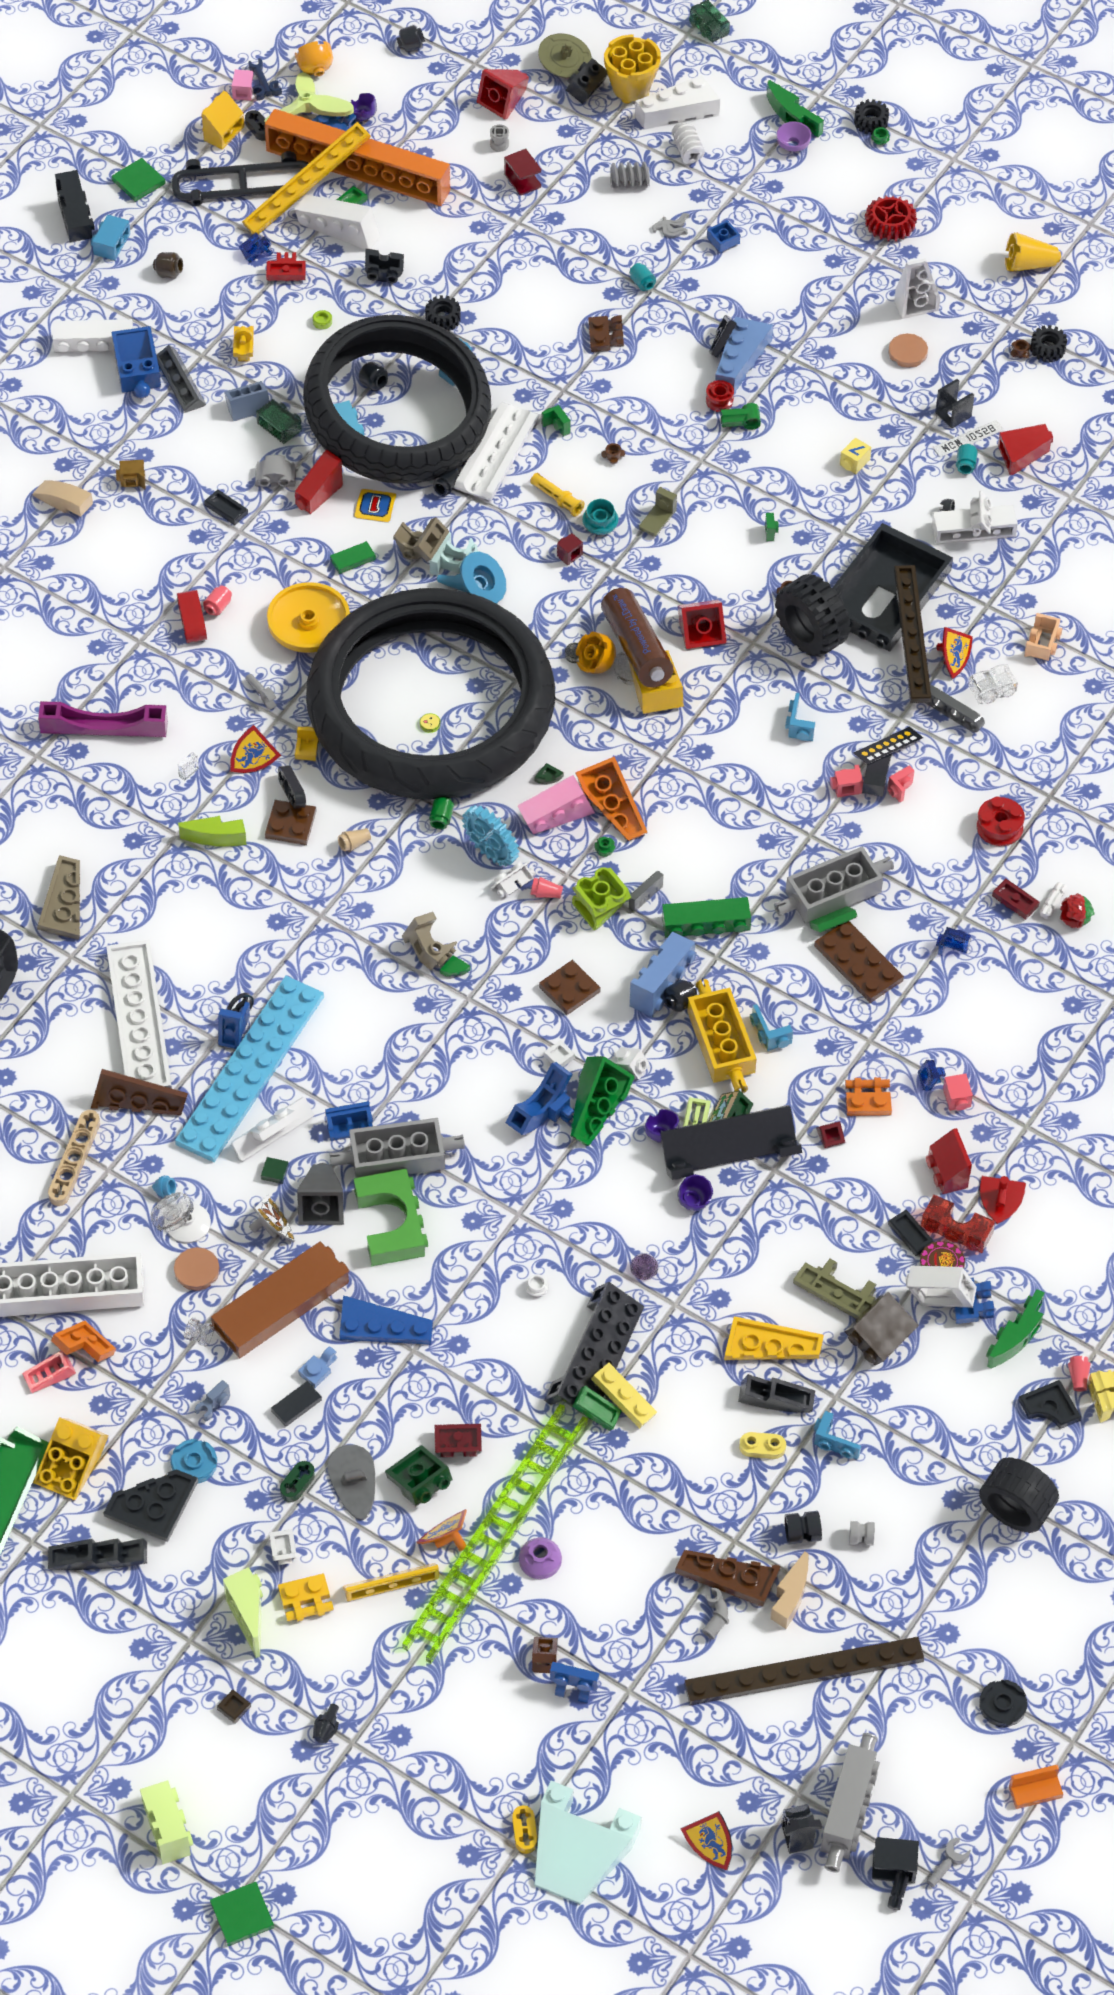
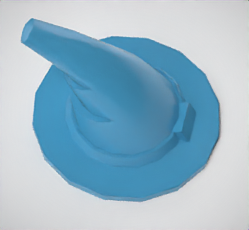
M480 551L472 552L463 558L460 574L456 576H437V582L484 597L494 603L502 600L506 592V578L502 568L489 554Z

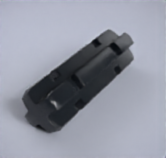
M897 1871L898 1874L895 1876L891 1890L892 1896L889 1897L887 1905L888 1908L900 1910L903 1901L901 1898H904L909 1880L908 1876H910L911 1872Z

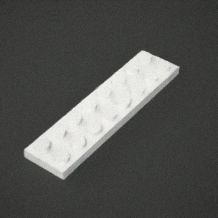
M150 940L108 945L106 948L124 1073L126 1076L172 1088Z

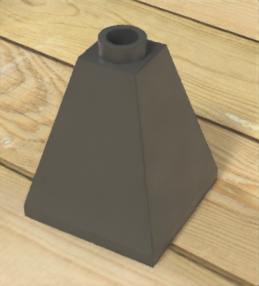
M326 1163L313 1164L297 1189L299 1225H344L343 1189L332 1165Z

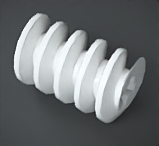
M686 123L676 124L671 134L685 164H692L704 156L705 150L694 125Z

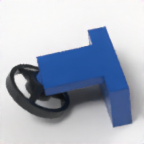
M249 993L237 995L231 1000L227 1009H220L218 1014V1045L237 1049L241 1043L243 1032L250 1018V1010L254 1004V998ZM241 998H243L242 1001L239 1002L234 1009H232V1007L234 1006V1004H235L238 1000H240Z

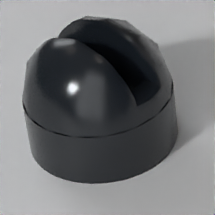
M944 499L940 502L943 505V508H939L940 511L955 510L954 499Z

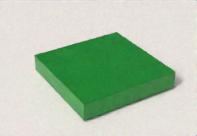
M143 158L138 159L111 176L112 181L135 202L166 184L165 178Z
M257 1882L210 1899V1904L227 1946L274 1928V1923Z

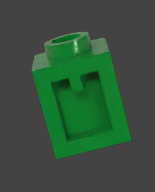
M560 405L548 408L541 413V424L543 427L553 424L554 428L557 431L559 430L563 437L570 434L571 420Z

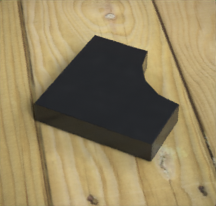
M724 315L709 350V353L716 358L719 357L737 324L727 315Z
M1060 1380L1023 1394L1018 1398L1028 1419L1036 1417L1046 1418L1054 1422L1059 1429L1081 1421V1415Z

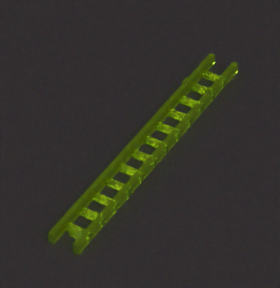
M559 1404L403 1641L402 1648L408 1651L417 1636L420 1635L434 1643L426 1655V1662L432 1664L587 1426V1417L582 1416L573 1432L570 1433V1431L556 1425L565 1412V1406ZM551 1432L567 1439L560 1451L544 1443ZM539 1450L555 1457L548 1469L533 1462ZM527 1468L543 1475L537 1487L521 1480ZM516 1486L531 1493L524 1506L508 1498ZM504 1504L520 1512L513 1524L497 1517ZM491 1523L507 1530L500 1543L485 1535ZM480 1541L496 1549L488 1561L472 1553ZM467 1560L483 1567L476 1580L460 1572ZM455 1578L471 1586L464 1599L448 1591ZM443 1597L459 1605L453 1612L452 1617L436 1610ZM430 1616L447 1624L439 1637L423 1628Z

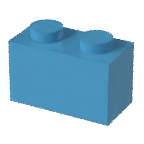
M107 215L105 220L100 223L97 234L93 235L91 240L94 255L115 261L131 234L129 220Z

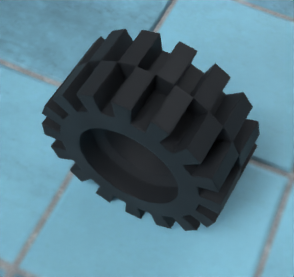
M867 99L865 103L861 101L860 105L856 106L854 124L856 128H859L860 132L865 130L864 134L871 132L872 135L876 128H887L889 109L888 107L886 108L885 103L881 105L882 101L876 103V99H872V102H869V99ZM872 115L876 116L877 118H868L866 116Z
M440 295L439 299L435 296L433 301L430 299L428 304L426 303L425 319L450 331V328L454 330L455 325L458 326L461 320L459 302H455V298L450 300V296L447 295L446 298ZM438 312L450 313L445 316L437 315Z
M1044 325L1041 329L1038 327L1036 332H1033L1030 350L1033 356L1037 355L1036 359L1040 360V358H1043V362L1049 359V362H1053V359L1058 361L1059 357L1062 358L1065 354L1067 335L1066 333L1063 334L1064 331L1062 329L1058 331L1056 326L1052 329V325H1048V328ZM1043 342H1052L1055 345L1047 346Z

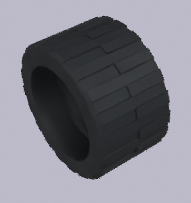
M1006 1457L999 1460L979 1490V1497L987 1511L1004 1525L1020 1532L1033 1533L1041 1528L1057 1504L1059 1493L1054 1482L1039 1468L1021 1459Z

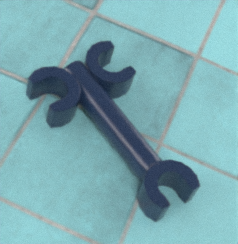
M258 58L257 65L252 64L251 61L248 62L249 70L256 74L260 85L253 86V93L256 94L257 101L263 100L265 96H279L282 94L278 80L268 84L262 71V59Z

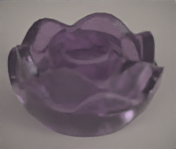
M638 1254L631 1261V1273L638 1279L649 1280L658 1273V1262L650 1254Z

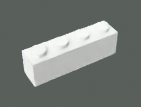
M132 319L53 321L52 339L54 352L114 351L111 332L133 329Z
M1001 505L990 509L992 525H990L991 534H988L986 530L975 534L971 530V517L973 516L970 513V509L933 512L932 529L935 543L942 544L1016 537L1018 523L1014 505Z

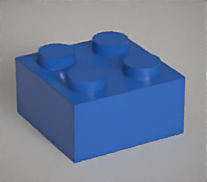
M728 220L707 229V239L720 253L740 244L741 235Z

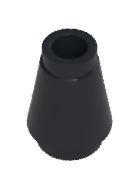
M454 469L436 478L433 485L434 490L441 496L450 494L460 472Z

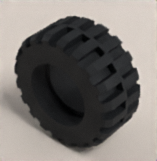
M804 574L779 590L775 599L776 615L780 620L781 627L785 630L784 633L791 639L794 645L799 647L800 651L806 652L809 656L821 657L847 640L851 629L849 627L851 624L850 618H848L849 613L843 605L842 598H839L837 591L832 589L828 582H824L823 578L819 576Z

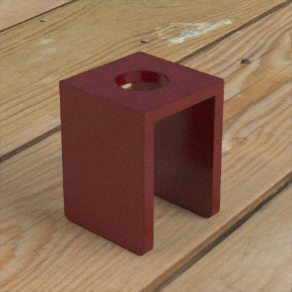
M526 148L504 157V175L520 196L541 188V183L535 177L536 174L541 173V168Z

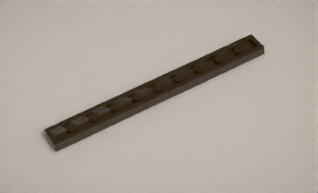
M918 1636L686 1679L684 1684L690 1706L924 1662V1655Z

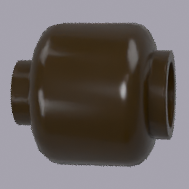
M161 252L153 261V269L159 277L175 278L183 271V260L175 252Z

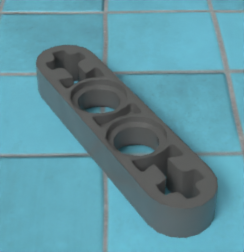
M930 684L932 699L931 703H926L927 705L972 732H978L984 726L985 720L979 713Z

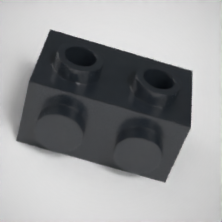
M593 58L588 63L584 61L578 69L579 73L577 75L573 73L567 81L569 85L566 91L582 105L608 76L606 69Z

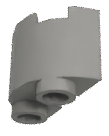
M268 455L265 456V460L257 462L255 486L267 487L270 483L275 482L282 487H295L296 467L294 462L290 463L285 460V456Z

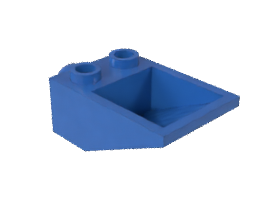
M151 326L112 331L122 393L134 391L137 397L146 398L150 394V389L161 387L160 371Z

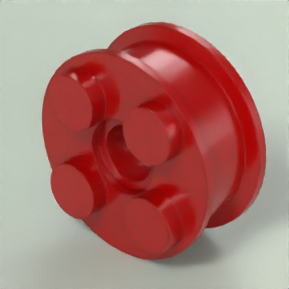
M999 796L989 799L979 808L977 832L989 844L995 846L1013 844L1022 836L1025 821L1024 811L1012 799Z

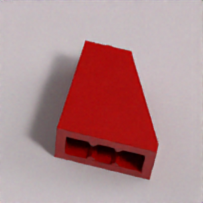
M1046 424L1000 432L998 447L1009 475L1016 474L1050 452L1053 434L1051 431H1048Z
M328 450L323 452L295 490V504L299 509L312 514L343 486L342 460Z

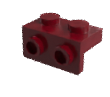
M481 1423L434 1425L435 1453H440V1457H454V1453L463 1452V1457H476L477 1452H482Z

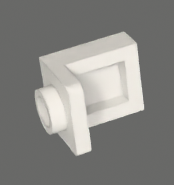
M620 1047L611 1060L626 1071H630L635 1076V1079H640L649 1066V1062L641 1049Z
M293 1529L269 1532L273 1561L278 1560L279 1565L293 1563L292 1558L297 1557Z

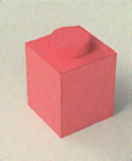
M967 1074L945 1077L943 1091L949 1111H961L971 1107L973 1094Z

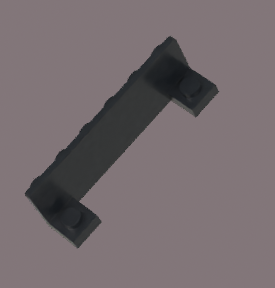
M789 1105L660 1132L666 1171L672 1180L694 1175L693 1170L763 1155L777 1153L780 1157L803 1153L801 1144L796 1140L792 1111Z
M610 1282L594 1289L587 1305L594 1312L564 1377L552 1381L544 1399L546 1403L553 1405L564 1401L572 1407L583 1386H587L604 1398L605 1393L591 1379L608 1363L617 1369L644 1309L641 1303Z

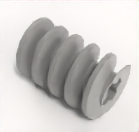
M627 162L626 168L623 163H619L618 168L615 163H612L610 167L611 187L613 182L619 187L622 181L625 187H627L628 181L631 182L632 187L635 186L636 181L639 182L640 186L643 185L644 181L650 186V173L646 162H642L641 167L638 162H635L633 168L630 162Z

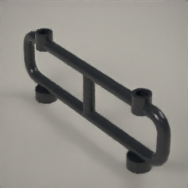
M292 151L282 153L281 162L201 168L199 160L189 159L185 163L186 169L180 170L173 175L172 191L177 199L191 201V204L194 206L201 205L203 199L274 194L283 185L248 188L246 172L303 169L309 163L297 161L296 154ZM238 173L240 189L205 192L195 189L190 193L180 191L179 180L184 177Z

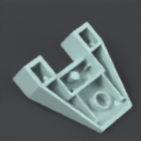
M550 1781L541 1801L535 1887L581 1905L632 1850L641 1829L642 1817L619 1808L610 1829L568 1813L573 1802L574 1789Z

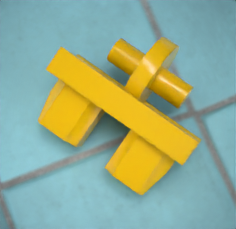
M234 326L233 357H238L239 362H248L250 357H253L254 326L247 328L245 326Z

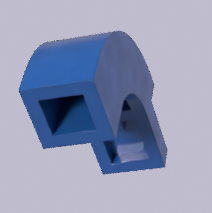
M557 1062L551 1063L537 1090L526 1101L514 1105L505 1123L521 1135L528 1134L537 1129L548 1118L549 1106L563 1093H567L565 1088L573 1074Z

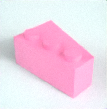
M574 775L518 805L533 835L595 813Z

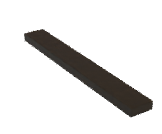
M915 565L894 566L910 703H931L932 697Z

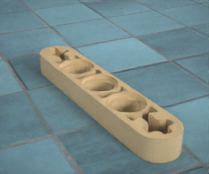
M86 1110L81 1113L49 1187V1200L55 1206H63L68 1202L100 1127L99 1114L94 1110ZM90 1118L93 1119L94 1121H91L89 1123L88 1129H86V1121H89ZM79 1136L88 1137L85 1143H78L76 1141ZM72 1154H78L81 1156L80 1159L75 1162H72L68 1159V1157ZM65 1172H70L73 1175L69 1180H63L60 1176ZM60 1186H62L63 1195H59L58 1198L55 1197V1194L58 1195L60 1191Z

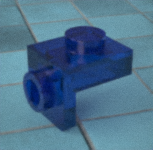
M257 232L239 246V249L249 263L264 251L269 255L273 254L270 248L272 244L266 236L261 237Z
M946 927L944 934L940 933L936 942V946H939L938 955L942 956L946 947L967 954L971 935L962 930Z

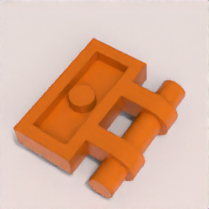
M861 1077L854 1078V1080H845V1089H854V1092H846L847 1116L891 1115V1093L881 1091V1088H890V1079L874 1077L872 1080H861ZM861 1088H874V1092H862Z

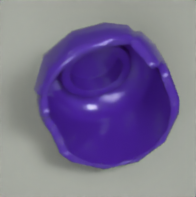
M361 93L357 101L351 100L356 120L366 121L376 114L377 103L373 94Z
M660 1109L656 1116L649 1115L644 1130L649 1138L655 1142L662 1143L660 1132L679 1128L680 1120L673 1111Z
M697 1174L688 1176L679 1187L678 1201L687 1210L699 1211L706 1208L711 1201L713 1187L711 1182L704 1176Z

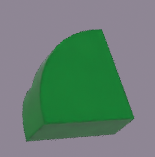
M452 955L440 969V974L447 977L459 974L464 975L470 971V965Z

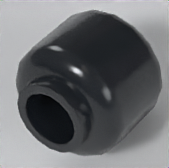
M416 25L400 29L399 37L396 38L399 48H404L407 53L422 48L423 42H425L421 28H417Z
M368 362L360 369L359 381L367 388L378 391L387 384L388 372L379 364Z
M678 980L665 989V1004L676 1012H682L688 1008V997L696 996L697 990L691 982Z

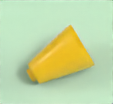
M1018 232L1011 233L1008 238L1006 251H1009V258H1005L1007 271L1014 272L1054 267L1061 260V252L1056 246Z

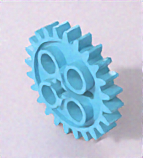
M476 805L471 806L464 812L462 822L464 823L463 827L467 830L465 833L470 836L469 840L475 843V848L481 850V854L485 853L488 859L491 858L494 864L498 862L500 866L504 865L505 867L510 866L519 857L518 853L520 851L517 849L519 845L514 842L516 838L511 836L512 831L506 829L507 825L502 824L501 818H496L494 812L490 814L487 808L483 809L482 806L477 807Z

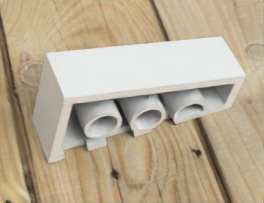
M702 75L635 101V118L644 129L668 125V122L672 121L681 123L685 122V119L695 117L697 120L703 119L704 115L712 114L714 117L720 114V98Z
M306 194L295 208L300 225L364 250L372 249L380 238L378 226L370 206Z

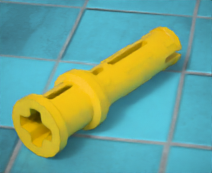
M538 472L531 477L530 483L555 499L558 506L566 508L572 516H578L584 509L585 502L573 497L570 491L561 490Z

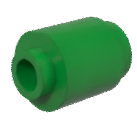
M448 797L436 798L433 801L429 820L431 821L430 825L436 829H446L447 825L450 824L454 803Z

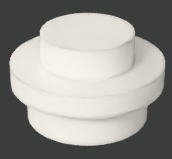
M540 1274L532 1275L526 1281V1290L532 1296H542L548 1291V1281Z

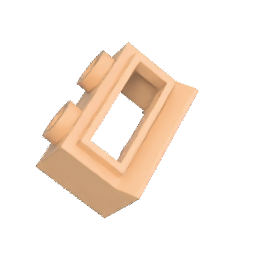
M1036 613L1034 627L1031 629L1029 641L1026 643L1024 657L1032 656L1049 661L1050 655H1055L1058 645L1055 643V640H1060L1063 628L1059 627L1061 619ZM1042 632L1052 634L1048 647L1038 644Z

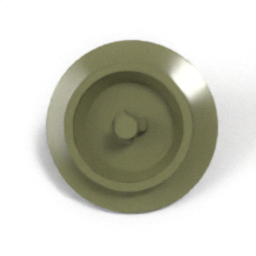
M565 33L549 35L540 43L538 49V57L543 67L550 73L562 78H570L573 73L577 75L584 61L588 63L592 59L589 48L582 40Z

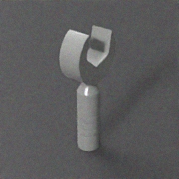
M248 674L245 678L246 681L260 694L264 705L269 710L276 707L277 705L273 701L276 699L274 692L269 687L264 688L252 674Z
M953 1838L947 1843L945 1850L947 1859L943 1860L926 1880L931 1887H934L951 1868L952 1863L961 1865L969 1859L971 1849L964 1855L954 1851V1846L960 1842V1838Z

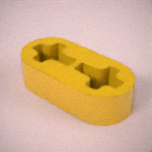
M518 1806L512 1815L515 1845L519 1852L529 1854L537 1847L535 1816L530 1807ZM520 1814H525L527 1817L526 1826H522V1821L519 1819ZM523 1833L528 1834V1839L530 1840L528 1846H525L524 1842H522Z

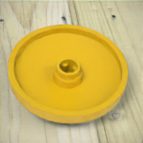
M314 582L298 583L283 589L272 599L267 611L268 628L273 638L290 650L304 653L317 652L327 634L350 614V610L345 598L334 588Z

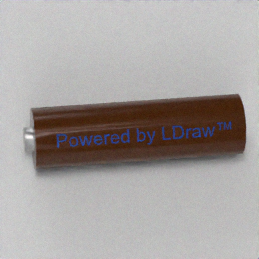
M627 588L611 590L603 597L601 610L639 680L646 687L652 688L665 684L673 674V664L633 592Z

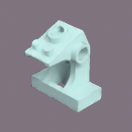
M449 532L432 560H430V574L438 576L441 568L460 574L463 558L472 552H479L477 544L470 538L466 549L456 548L451 544V533Z

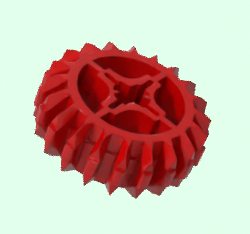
M885 195L883 199L878 197L877 200H872L871 204L867 207L865 225L869 233H873L874 237L879 236L880 240L883 238L887 239L888 242L890 239L897 241L900 238L904 240V237L910 236V233L915 229V224L917 223L916 209H914L913 204L908 203V199L902 200L901 196L895 198L894 195L892 197Z

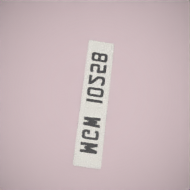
M994 420L933 446V448L942 457L958 450L961 445L973 444L1004 429L997 420Z

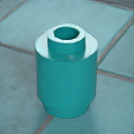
M636 263L630 268V278L641 291H648L654 287L656 277L646 265Z
M971 444L961 445L957 451L956 467L962 474H971L976 468L978 450Z

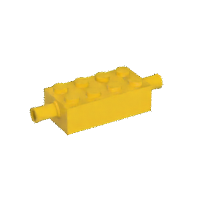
M703 979L704 985L702 980H699L695 984L699 995L688 997L687 1013L712 1081L716 1083L731 1079L734 1091L741 1089L742 1093H745L748 1090V1086L743 1076L756 1072L757 1058L732 991L729 987L712 992L707 979Z

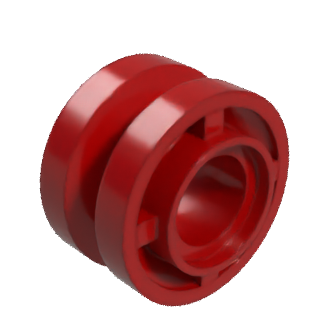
M724 380L711 382L706 388V405L711 410L717 412L732 407L734 401L733 386Z

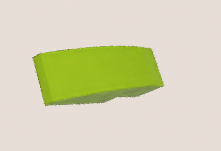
M215 816L178 823L180 839L192 843L218 847L247 845L243 819L221 822V817Z

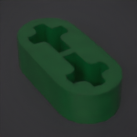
M300 1461L289 1472L280 1485V1495L284 1501L295 1502L302 1496L315 1478L313 1464L308 1461ZM307 1469L309 1475L304 1474L300 1478V1470L304 1472ZM295 1485V1493L291 1491L288 1494L286 1488L291 1489Z

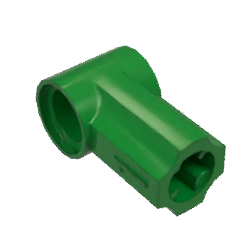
M747 403L738 409L721 410L722 427L744 426L748 430H754L761 426L759 406L755 403Z

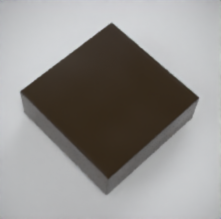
M233 1689L217 1705V1710L235 1724L251 1708V1703Z

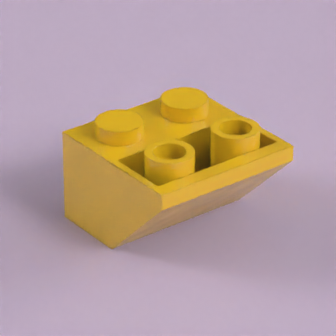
M226 91L216 96L213 102L202 111L204 141L222 150L245 127L244 113Z

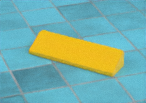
M436 1563L347 1584L343 1586L347 1601H352L437 1580L439 1578V1567Z

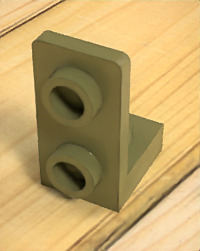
M659 487L656 491L655 506L641 522L639 529L656 537L677 511V494Z

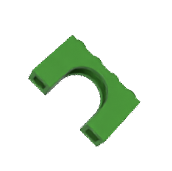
M407 1169L354 1178V1191L358 1209L388 1204L398 1207L406 1215L404 1223L399 1228L390 1232L367 1236V1248L371 1266L425 1257V1248L428 1247L427 1235L421 1232V1228H424L422 1215H417L416 1209H419V1201L417 1195L413 1196L412 1190H415L413 1177L408 1176Z

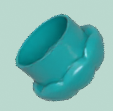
M601 498L591 501L582 516L585 528L590 533L596 535L611 533L619 521L614 505L610 501Z

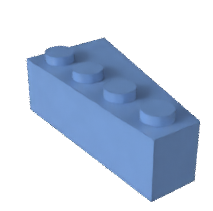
M735 317L734 321L737 324L726 342L716 371L715 381L724 380L729 382L733 386L735 393L746 378L748 371L754 367L758 357L762 356L766 346L772 342V324Z
M672 932L659 947L658 956L653 955L649 960L648 967H643L639 971L640 976L638 980L634 978L630 982L629 1006L650 1017H653L656 1011H660L665 1003V989L677 982L678 979L681 980L686 972L687 965L694 962L697 952H695V942Z

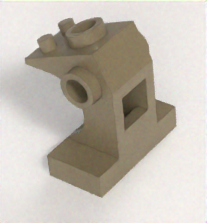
M437 517L430 520L423 533L420 531L413 532L402 522L394 534L393 540L396 541L404 558L408 560L423 558L427 562L432 560L448 535L449 530Z
M433 911L415 917L402 935L405 943H411L419 961L430 970L437 965L441 967L456 952L454 947L457 944V941L442 945L431 937L430 930L437 919Z

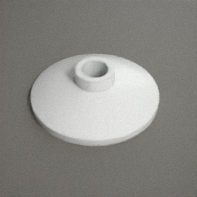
M184 1203L174 1207L168 1213L165 1225L168 1234L174 1240L180 1243H194L207 1235L210 1230L211 1220L209 1213L202 1206L194 1203Z

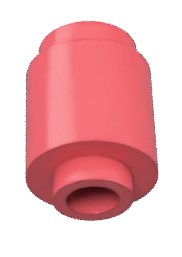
M222 585L214 588L203 602L205 611L210 615H220L231 601V591Z

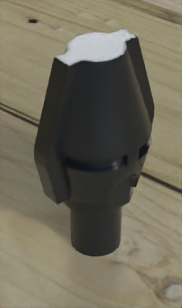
M330 1704L328 1711L316 1718L313 1727V1738L317 1742L326 1744L336 1734L339 1722L336 1721V1714L339 1710L338 1705Z

